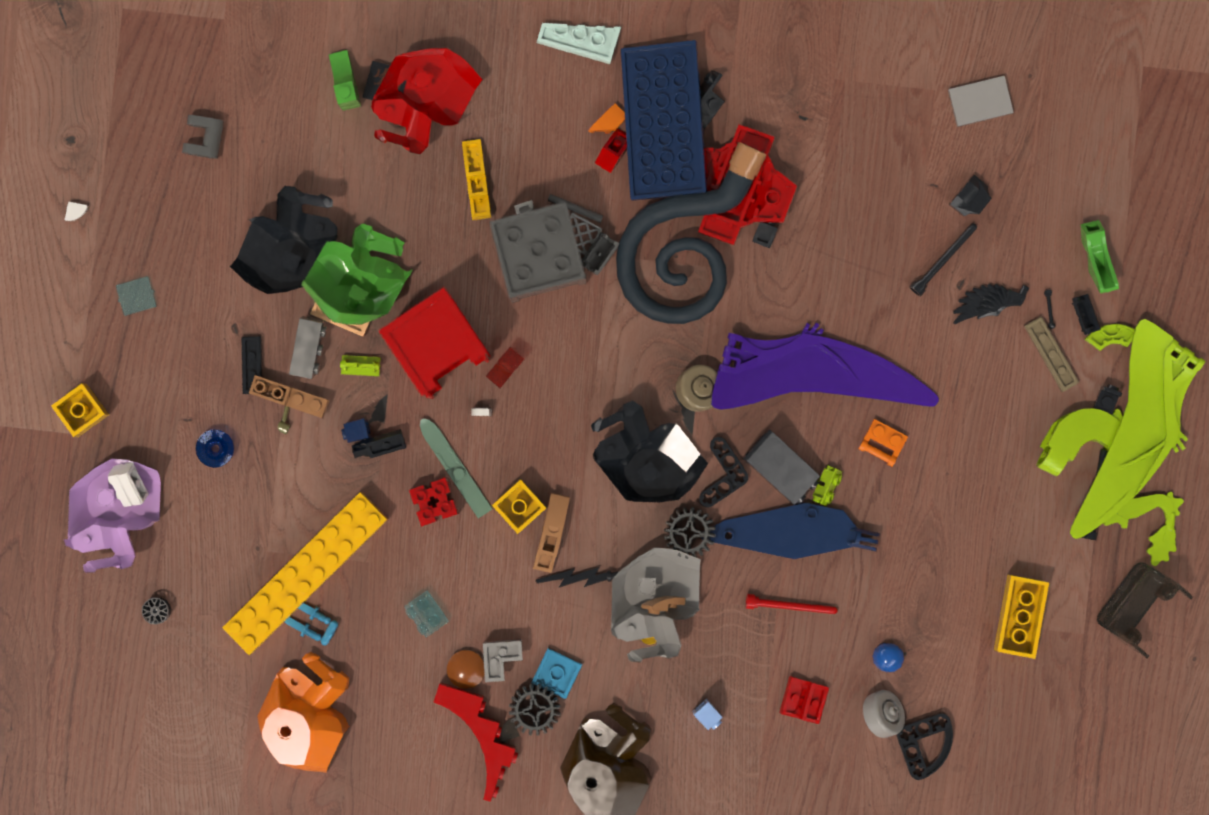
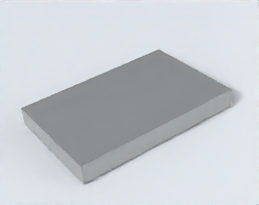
M1005 76L948 90L957 127L1014 113Z

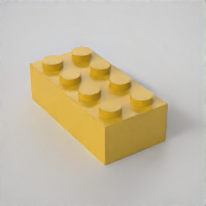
M1007 574L994 645L995 651L1036 658L1049 582Z

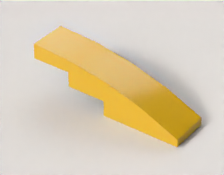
M481 139L463 141L462 148L472 220L491 218Z

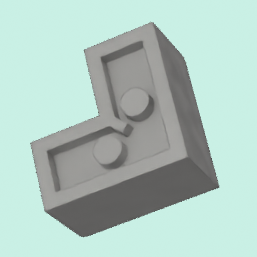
M522 639L483 642L485 682L505 681L504 662L523 660Z

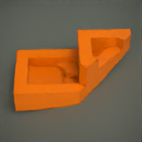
M616 103L613 104L588 131L590 133L596 131L610 134L611 131H615L625 121V112Z

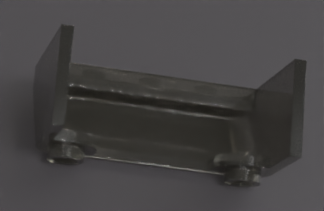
M1139 562L1133 566L1099 612L1097 622L1125 645L1148 659L1149 655L1138 646L1141 642L1142 634L1135 627L1157 598L1168 601L1177 592L1189 599H1192L1193 596L1176 581L1148 564Z

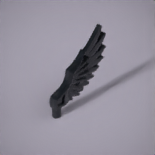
M988 284L987 287L981 285V289L973 288V292H965V295L968 297L958 300L959 303H964L965 305L953 311L954 314L962 313L955 319L953 324H958L976 316L977 319L986 316H998L1007 307L1021 306L1025 301L1029 288L1022 285L1019 293L1010 289L1007 290L998 284L994 286Z

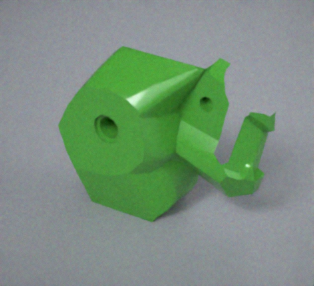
M361 224L355 228L353 233L352 247L335 241L326 242L302 286L323 313L335 323L362 325L376 320L389 313L407 278L411 275L412 269L408 272L404 271L396 263L379 257H371L369 252L374 250L401 256L405 242L398 238L393 239L373 231L372 226Z

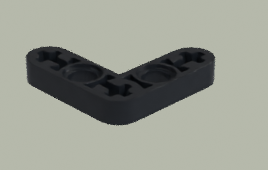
M721 437L711 440L710 449L727 476L700 494V504L705 507L715 505L748 481L746 470L726 440ZM716 440L723 442L722 449L724 451L726 449L729 450V453L724 454L721 458L718 456V454H721L720 450L713 448ZM726 456L734 458L733 466L727 467L724 465L723 460ZM737 465L740 467V469H736L738 473L745 475L742 483L735 481L736 474L734 472L732 474L729 473V470L734 469ZM722 482L729 485V491L725 494L720 493L718 490V486ZM715 488V491L720 496V498L717 499L716 496H714L713 498H711L712 503H704L703 495H711L712 493H714L713 491H711V489Z

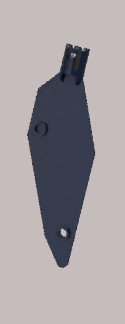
M803 503L725 520L715 525V530L710 531V534H716V537H710L709 540L718 544L798 559L851 547L877 552V548L861 545L859 542L865 541L878 544L879 540L861 537V533L879 537L880 533L857 528L843 510ZM727 532L732 534V538L729 540L725 538Z

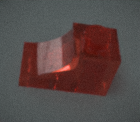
M509 347L486 377L501 389L525 359Z

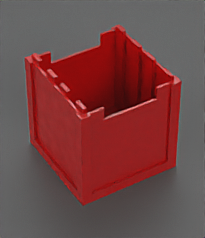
M444 287L378 330L420 395L426 396V398L434 399L433 394L442 389L437 380L467 360H470L475 366L483 361L490 362L488 358L491 355L450 293Z

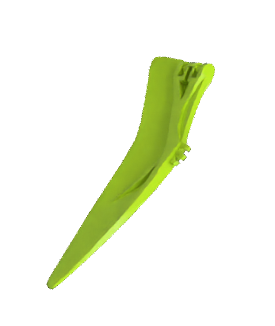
M1146 319L1139 321L1132 338L1129 359L1128 402L1114 440L1071 526L1070 535L1075 539L1082 538L1092 532L1128 504L1147 484L1170 450L1173 449L1175 453L1179 451L1176 444L1182 451L1186 449L1180 441V438L1185 442L1188 440L1180 431L1182 403L1189 384L1206 361L1196 357L1195 353L1187 347L1180 346L1179 342L1173 339L1174 337ZM1173 350L1178 353L1176 358L1171 355ZM1189 361L1194 364L1192 368L1186 366Z

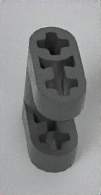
M188 115L187 125L204 128L205 133L202 146L183 143L182 153L218 159L224 121Z

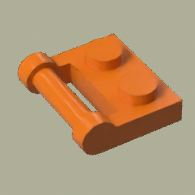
M873 419L858 449L862 452L865 450L893 467L908 436ZM872 439L893 451L892 455L890 456L868 444L869 440Z

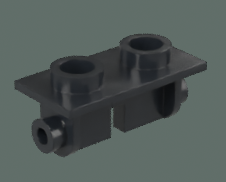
M1089 294L1073 298V303L1071 304L1078 315L1082 328L1081 332L1087 335L1101 330Z

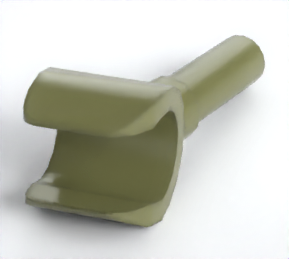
M285 406L283 417L278 424V430L283 434H287L290 425L285 423L289 412L288 406Z

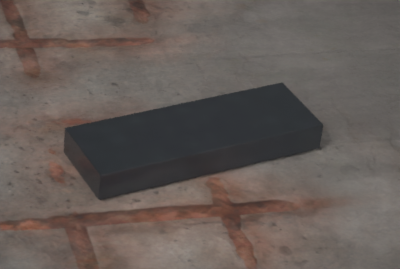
M261 336L241 337L243 394H249L255 375L262 377Z

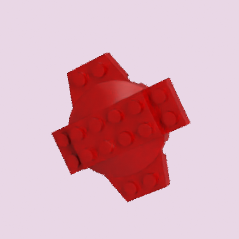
M738 124L731 143L725 144L720 149L704 148L707 191L719 189L722 185L738 142L767 155L742 202L725 213L704 215L698 233L735 245L740 230L754 222L784 223L797 190V185L777 171L769 158L775 137Z

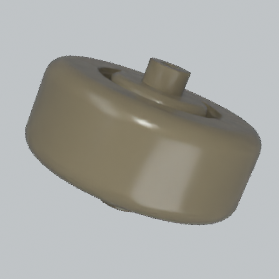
M702 364L694 365L684 370L676 382V394L681 404L694 412H703L713 408L711 405V394L717 372L710 366Z

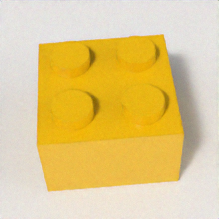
M84 383L51 405L73 437H80L109 415L90 387Z
M519 480L492 505L517 534L547 508L522 480Z

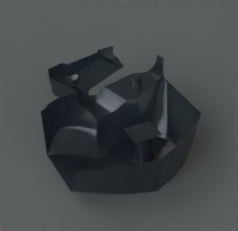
M284 186L277 194L276 220L264 216L247 219L252 223L237 258L229 267L246 283L266 294L282 293L302 288V283L326 242H336L338 237V228L335 223L326 217L303 213L302 205L308 204L324 208L333 207V200L323 194L319 196L307 194L296 187Z

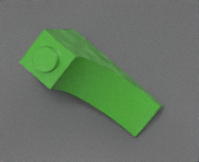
M348 51L329 54L334 78L333 87L338 105L342 111L361 107Z

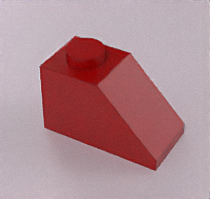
M618 128L614 131L595 161L596 165L610 173L613 171L627 149L625 132Z

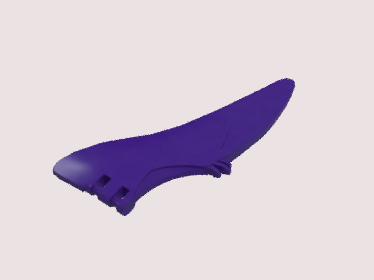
M806 323L800 334L778 340H755L729 333L727 337L729 341L722 355L724 357L723 362L719 365L711 394V405L713 408L720 410L754 404L790 392H822L928 407L936 406L939 402L938 396L931 389L886 359L853 345L821 337L820 335L824 332L822 328L815 333L819 326L818 323H815L809 331L810 324ZM736 341L740 342L739 349L735 348ZM731 360L735 361L733 367L729 366Z

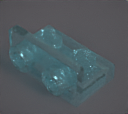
M428 590L404 606L407 616L414 620L417 624V630L426 638L449 622Z

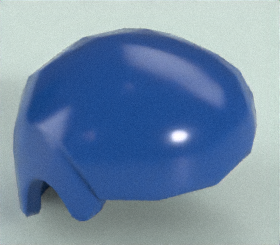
M882 643L875 648L873 663L879 670L895 672L902 667L904 652L899 646L891 643Z

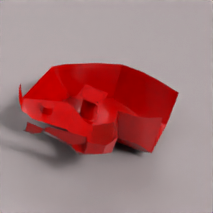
M448 48L424 49L403 53L394 57L372 99L371 108L379 119L406 127V135L402 136L380 129L375 130L374 137L383 143L391 142L402 145L410 153L421 154L428 148L431 122L434 121L443 126L459 124L458 122L470 99L483 79L467 61ZM407 80L404 93L398 91V86Z

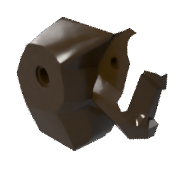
M612 703L607 707L606 711L611 718L627 730V735L621 737L602 721L584 718L560 767L564 782L583 815H635L652 779L648 768L642 762L633 758L651 740L652 728L645 722H637L622 710V706Z

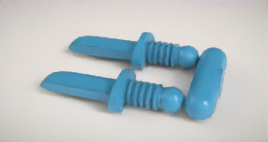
M305 603L298 609L309 614V619L313 621L315 617L321 622L329 624L323 637L310 629V624L308 623L303 625L291 617L285 621L287 625L300 631V636L304 637L306 634L316 641L321 640V644L324 646L328 645L338 627L336 620L331 621L329 617L318 611L319 607L316 606L314 609Z

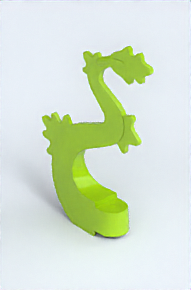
M1091 408L1076 410L1062 416L1052 423L1039 447L1043 451L1036 467L1054 476H1058L1067 462L1073 461L1080 448L1088 441L1098 442L1108 451L1122 420L1121 411L1115 409L1111 415L1100 409ZM1168 492L1166 495L1154 494L1133 498L1103 524L1108 526L1118 523L1121 525V528L1125 529L1128 526L1129 519L1137 518L1156 507L1161 508L1165 515V525L1148 538L1153 545L1146 550L1151 556V565L1157 566L1161 561H1169V551L1176 552L1177 550L1175 544L1176 532L1174 529L1175 516L1180 515L1178 507L1183 504L1184 500L1182 498H1174L1172 492Z

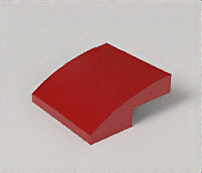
M789 676L779 713L819 724L829 687Z

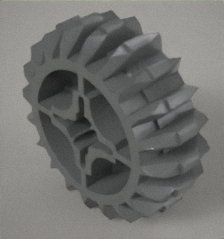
M686 507L683 508L684 514L677 510V518L674 515L670 516L674 520L673 523L670 521L666 522L667 525L671 526L670 529H664L665 532H670V535L664 536L666 540L671 539L667 546L674 545L673 550L679 549V551L685 552L688 555L692 553V556L696 558V552L703 556V548L706 551L710 550L706 546L707 543L714 545V542L709 540L710 537H716V534H710V531L716 529L715 526L709 527L713 520L709 519L706 521L709 515L705 513L701 516V509L695 514L694 507H691L690 513H688ZM689 517V521H687V525L684 528H676L681 520ZM695 518L703 523L705 532L698 531L695 528ZM688 528H691L692 531L699 533V535L694 534L692 538H689V535L681 533V531L686 532V530H689ZM675 534L682 535L685 538V548L679 545ZM704 537L703 542L698 547L691 549L695 538Z
M530 684V690L523 686L524 693L517 690L516 693L519 698L515 696L511 698L516 704H509V707L515 708V710L509 711V715L516 716L511 719V722L518 720L519 723L515 727L518 729L522 725V733H525L526 728L530 729V736H532L533 730H536V735L539 736L540 729L546 734V726L553 729L554 726L550 722H558L554 715L560 716L561 714L559 711H555V709L561 708V705H554V702H557L559 698L555 697L552 699L551 696H553L554 691L547 694V686L544 687L543 691L540 690L541 684L537 685V689H534V685ZM536 694L545 697L550 705L538 703ZM530 695V705L519 709L522 699ZM533 700L535 705L541 709L538 710L536 718L535 714H532L533 712L529 710L532 709ZM551 710L549 718L540 724L539 715ZM520 715H530L534 725L525 722Z

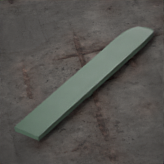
M422 419L420 421V428L425 440L479 519L491 511L492 507L440 429L430 420Z

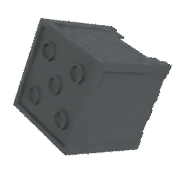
M566 202L490 221L506 288L512 303L519 302V299L579 284V286L586 284Z

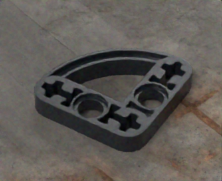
M937 713L905 724L902 730L905 729L907 732L913 731L911 727L914 726V730L918 735L916 737L912 733L905 740L904 737H900L903 734L902 731L896 734L909 774L916 780H922L935 773L943 765L950 753L953 729L950 718L944 713ZM939 717L946 719L944 726L941 727V725L937 724L934 726L935 730L932 729V725L929 720H932L933 723L939 721ZM921 723L928 725L929 729L926 733L922 734L918 731V726ZM944 731L941 750L935 760L926 767L917 740ZM910 747L917 750L914 758H909L906 755V751ZM919 758L920 762H917L919 768H923L920 776L916 773L913 774L915 766L913 763L909 764V762H915Z

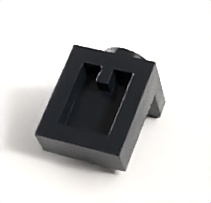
M759 222L752 242L770 248L779 223Z
M1110 384L1107 387L1102 386L1093 408L1112 415L1118 398L1122 396V393L1118 391L1119 388Z

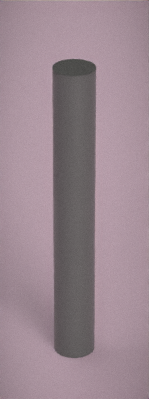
M552 194L548 198V201L554 204L566 202L568 210L600 223L602 221L603 215Z

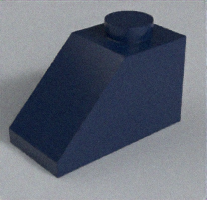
M368 419L343 424L344 428L341 429L343 439H347L348 443L372 437Z

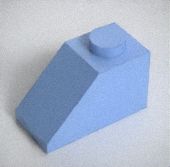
M707 698L692 711L694 716L707 730L710 728L714 730L722 723V715Z

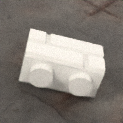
M126 463L113 466L108 474V481L113 485L117 499L121 501L124 507L143 504L149 493L134 464Z

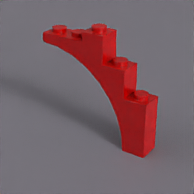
M440 682L434 703L449 709L459 716L471 728L478 739L487 769L486 789L483 800L491 802L492 797L496 798L499 787L496 786L497 781L503 778L505 769L502 768V765L510 767L511 763L515 764L518 756V752H515L516 747L495 740V737L499 738L502 727L499 726L500 721L479 715V712L483 713L486 702L483 701L484 696Z

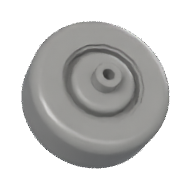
M880 690L866 697L863 703V716L870 731L880 738H888L900 733L905 724V713L897 696L888 690Z

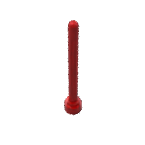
M747 594L746 609L754 610V608L760 606L836 614L838 612V609L833 606L759 599L755 594Z

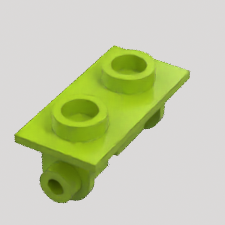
M342 355V361L340 362L341 374L379 376L380 357Z
M831 466L824 468L819 481L824 482L825 485L821 486L818 484L812 495L814 497L813 501L826 507L828 503L832 502L835 487L840 484L842 479V471Z

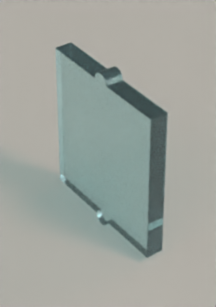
M148 276L116 285L119 296L118 302L121 303L124 316L157 307L153 295L155 291L151 288Z

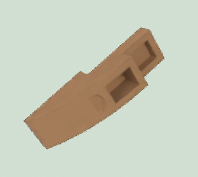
M256 375L249 394L319 418H324L330 401Z
M555 493L550 494L533 569L552 573L570 499L568 496Z

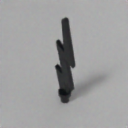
M598 567L571 576L575 570L572 569L536 579V583L563 579L559 586L560 588L588 579L584 586L587 587L606 580L612 582L618 571L611 572V570H607L606 573L596 575L599 570Z

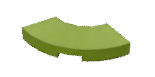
M1121 324L1106 325L1100 327L1101 330L1090 333L1084 340L1099 351L1110 344H1120L1128 347L1132 342L1135 329Z

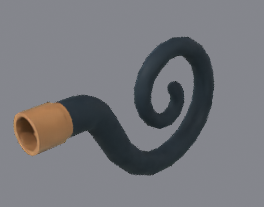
M738 142L729 162L731 165L719 189L705 193L668 197L647 205L629 221L619 241L616 267L617 278L624 297L636 311L654 321L667 324H686L701 319L715 309L723 297L727 284V273L721 253L711 243L693 237L672 240L661 248L655 259L656 274L663 282L673 286L684 285L688 280L685 274H674L668 269V261L675 253L684 250H694L701 253L708 260L712 272V282L709 291L697 302L683 307L660 304L650 298L643 290L636 274L635 259L638 245L644 234L657 224L677 217L725 213L736 207L747 195L755 175H758L767 154Z

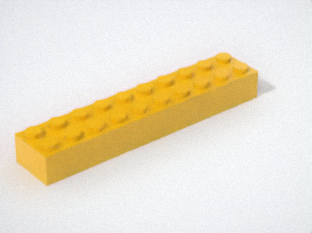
M360 492L222 628L248 655H251L389 519L363 492Z

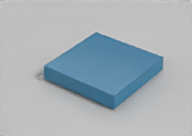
M547 648L531 683L534 685L541 684L543 689L547 686V691H554V694L566 699L582 664Z

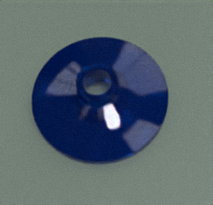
M208 430L196 442V455L200 462L208 467H222L231 460L234 454V443L231 437L222 430ZM214 445L219 446L218 452L213 451Z

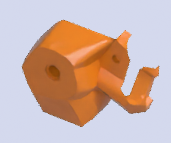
M310 652L305 654L302 660L304 664L323 679L322 684L317 686L297 669L282 667L276 674L257 718L262 738L279 764L294 769L327 773V768L340 740L350 727L344 715L331 707L348 689L349 677L342 671L337 673L321 661L319 655Z

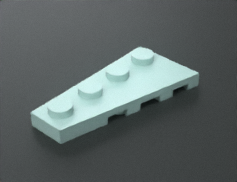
M542 23L537 43L610 64L621 27H586L585 25L568 26L567 24Z

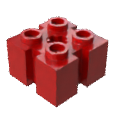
M447 478L431 482L432 487L426 489L425 485L409 490L413 504H419L421 510L416 512L421 527L436 522V516L442 515V518L445 519L459 514L455 500H449L447 493H450L451 489ZM433 496L439 500L435 508L429 504Z

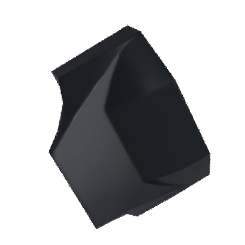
M973 175L949 205L962 216L980 214L992 199L988 192L989 186Z

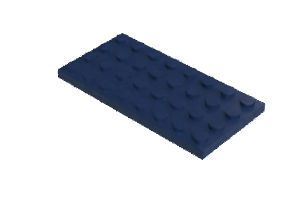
M697 41L622 48L621 62L630 200L666 198L675 195L707 192Z

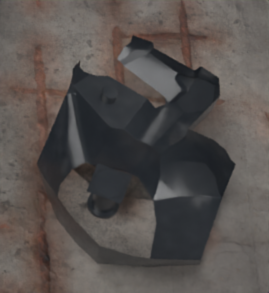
M634 401L623 404L616 413L604 419L598 418L591 424L593 432H599L619 421L624 422V429L599 442L594 450L593 458L627 501L661 503L679 500L692 489L708 465V462L677 424H663L650 432L642 406Z

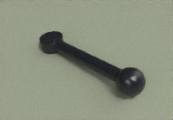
M1047 289L1044 291V296L1047 297L1048 327L1054 329L1056 325L1053 322L1050 298L1052 291Z

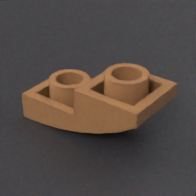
M678 596L657 597L643 603L641 608L648 609L650 614H660V611L668 612V607L677 608V605H685L686 598Z

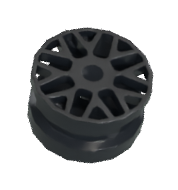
M162 597L148 599L142 606V616L150 624L163 623L171 614L170 604Z

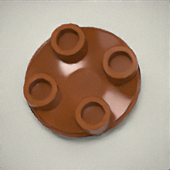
M462 650L455 653L447 664V675L450 681L460 688L468 689L475 687L482 681L485 674L483 659L477 653L470 650Z

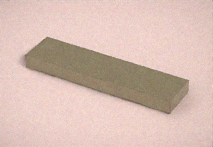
M1042 316L1026 324L1024 328L1061 392L1078 384L1077 377Z

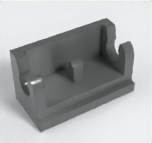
M600 232L581 259L582 266L594 275H598L619 246V243Z

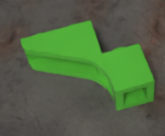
M1097 220L1080 224L1082 244L1088 255V271L1100 293L1119 289L1118 280L1107 249L1105 229L1101 222Z

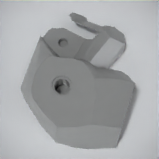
M653 548L637 557L612 579V635L626 642L654 637L657 641L656 646L630 651V653H627L628 660L631 662H642L643 659L656 656L666 657L667 659L678 656L682 645L673 620L688 619L700 611L699 579L701 559L673 549ZM678 596L686 598L685 605H677V608L668 607V612L660 611V614H650L648 609L641 608L643 603L657 597Z

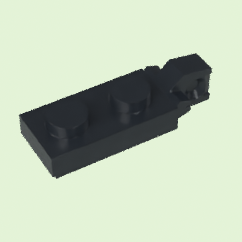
M399 429L362 440L360 443L352 445V452L354 458L365 456L371 459L405 449L407 446L402 430Z

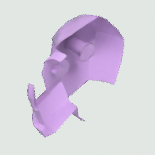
M110 459L94 468L69 490L68 539L64 540L65 545L82 553L111 548L115 553L113 557L87 561L86 564H83L85 572L95 573L96 569L112 566L120 569L132 566L136 554L128 530H142L159 521L161 482L157 470L129 460ZM126 463L134 464L149 493L143 504L124 507L121 501L117 499L116 491L108 481V474L113 466Z

